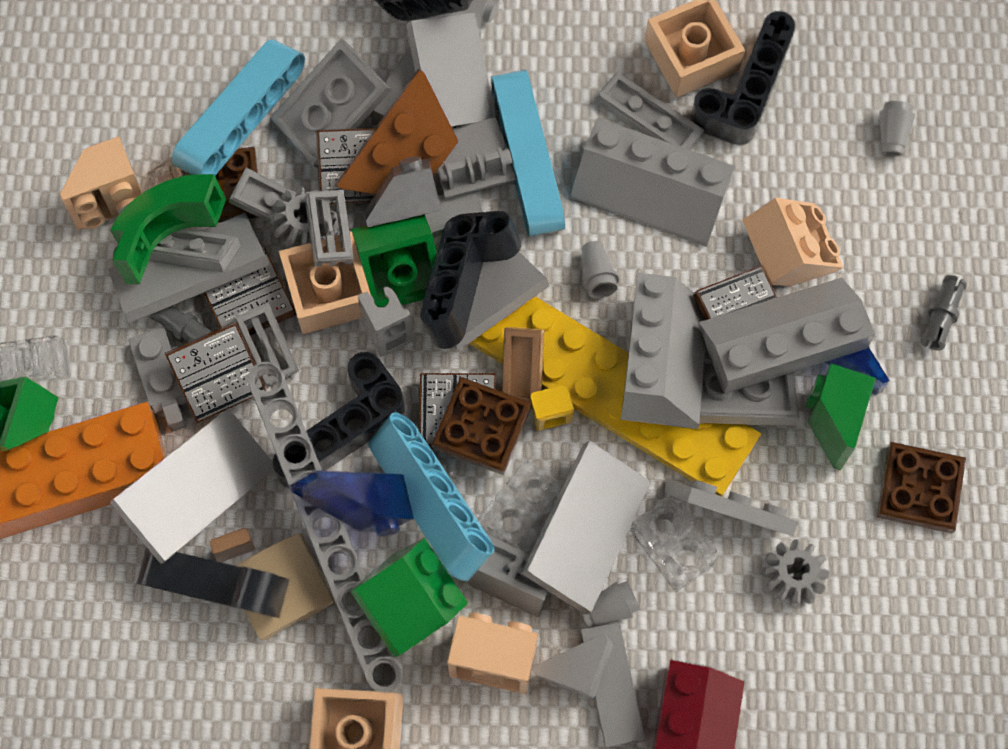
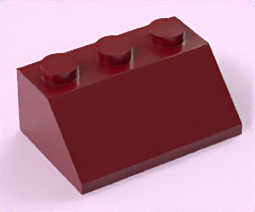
M670 659L665 669L652 749H735L745 681L708 666Z

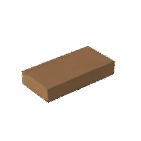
M504 328L501 392L531 402V394L541 391L544 329Z

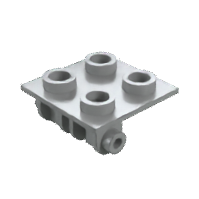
M496 117L452 128L459 142L437 171L445 199L516 180L511 166V154L509 149L506 150Z

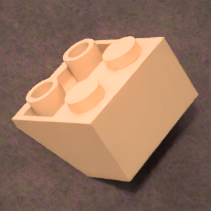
M119 136L83 149L60 192L61 199L78 230L96 228L102 225L105 220L119 216L131 201L142 194L135 172Z
M774 198L742 220L771 285L790 287L844 268L839 258V247L830 237L825 226V215L814 203Z

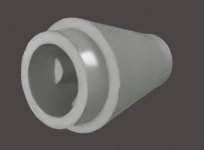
M888 101L884 103L883 110L879 112L882 154L885 156L901 157L904 155V149L915 119V114L912 112L913 106L910 103Z
M591 241L584 244L581 248L584 290L588 291L589 296L592 298H605L614 294L617 290L619 277L602 242Z
M616 581L600 593L591 613L585 615L581 612L587 627L591 628L632 618V613L640 610V607L628 581L618 584Z

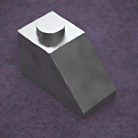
M418 156L409 157L399 161L398 166L392 167L365 210L368 227L441 210L429 158L421 160V157Z

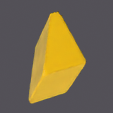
M566 385L544 389L531 394L530 401L532 403V414L536 431L571 423L574 408Z

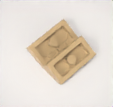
M302 533L288 537L236 565L262 570L290 579L280 618L245 610L259 640H268L295 622L306 621L335 602L330 588Z

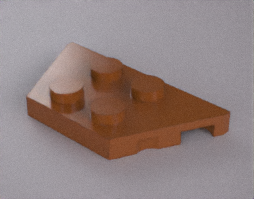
M417 69L335 184L341 189L376 194L392 167L398 166L399 161L405 158L415 156L421 157V160L429 158L434 177L438 168L441 167L459 141L422 70Z

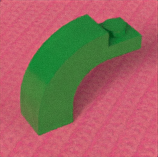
M214 174L186 175L164 181L137 196L123 209L110 231L118 244L113 251L112 261L126 284L141 283L154 248L171 233L190 227L217 226L226 198Z

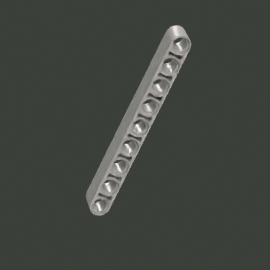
M258 363L249 372L250 390L368 685L375 692L390 693L402 681V668L398 658H394L382 638L379 645L374 649H365L358 643L357 636L360 630L364 627L374 626L362 609L356 612L347 610L343 605V597L364 580L365 576L283 372L274 363ZM264 374L275 376L278 380L276 387L271 391H261L258 389L256 382L260 376ZM287 410L292 415V421L289 425L280 428L270 422V418L275 411ZM294 445L303 447L307 452L304 461L298 464L289 463L284 457L286 450ZM308 481L318 483L322 489L319 497L311 501L303 499L299 495V488L303 483ZM323 517L332 519L336 524L335 532L325 538L318 536L313 530L315 522ZM339 553L345 554L351 561L350 569L340 575L334 574L328 568L329 559ZM379 664H389L395 670V681L390 686L381 687L374 682L373 670Z

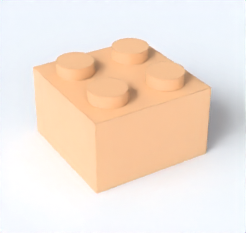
M693 0L652 17L647 21L644 41L676 98L740 71L745 49L716 0Z
M352 231L350 232L354 258L352 264L344 265V262H338L337 265L329 266V263H323L322 266L314 267L311 243L279 251L302 335L362 318L358 295L364 292L370 294ZM340 235L334 236L336 252H342ZM322 239V251L327 253L326 239Z
M470 612L468 617L458 616L447 662L449 677L527 694L537 649L538 633L531 632V626L520 622L509 621L507 626L491 623V617L480 613Z
M315 688L310 749H400L404 695L389 692Z

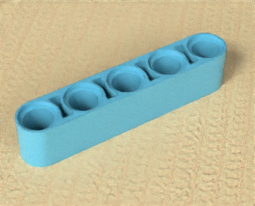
M274 39L265 42L180 139L172 154V164L191 175H216L298 79L305 65V55Z
M525 69L491 76L493 97L506 150L509 149L512 158L511 166L516 178L514 182L527 234L531 237L565 230L564 212L528 72Z
M392 413L369 441V448L444 567L455 578L468 581L492 555L494 545L417 427L402 414Z

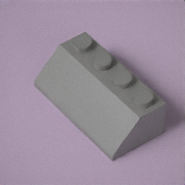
M597 118L584 148L570 199L707 247L728 192L735 165Z
M638 273L621 420L698 429L705 356V341L698 324L704 321V318L693 297L694 292L676 277Z
M843 278L704 320L698 324L724 394L867 349L875 336L861 298Z

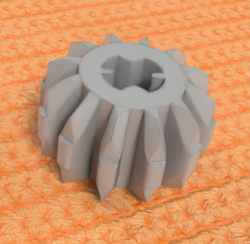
M301 185L297 187L295 195L289 190L284 191L282 194L283 201L275 200L272 206L276 213L271 215L270 223L279 226L275 230L274 235L276 238L287 236V248H291L295 241L299 242V246L311 242L308 222H299L300 217L296 219L297 214L305 215L304 220L307 219L305 190ZM317 200L316 208L318 215L320 237L322 240V236H325L321 204L320 201ZM331 212V218H332V222H333V220H334V213Z
M798 539L792 541L790 549L783 542H780L776 546V553L769 552L766 555L765 561L770 566L764 567L761 575L772 579L765 585L767 592L775 589L780 591L776 596L778 603H781L786 596H790L792 607H798L801 598L807 604H811L815 601L814 593L823 594L826 586L821 580L827 579L830 576V572L824 568H819L826 560L825 555H818L815 558L811 555L815 548L814 544H809L805 550H801V544ZM792 566L799 569L797 573L802 571L803 575L799 580L792 578L793 573L790 575L787 573Z

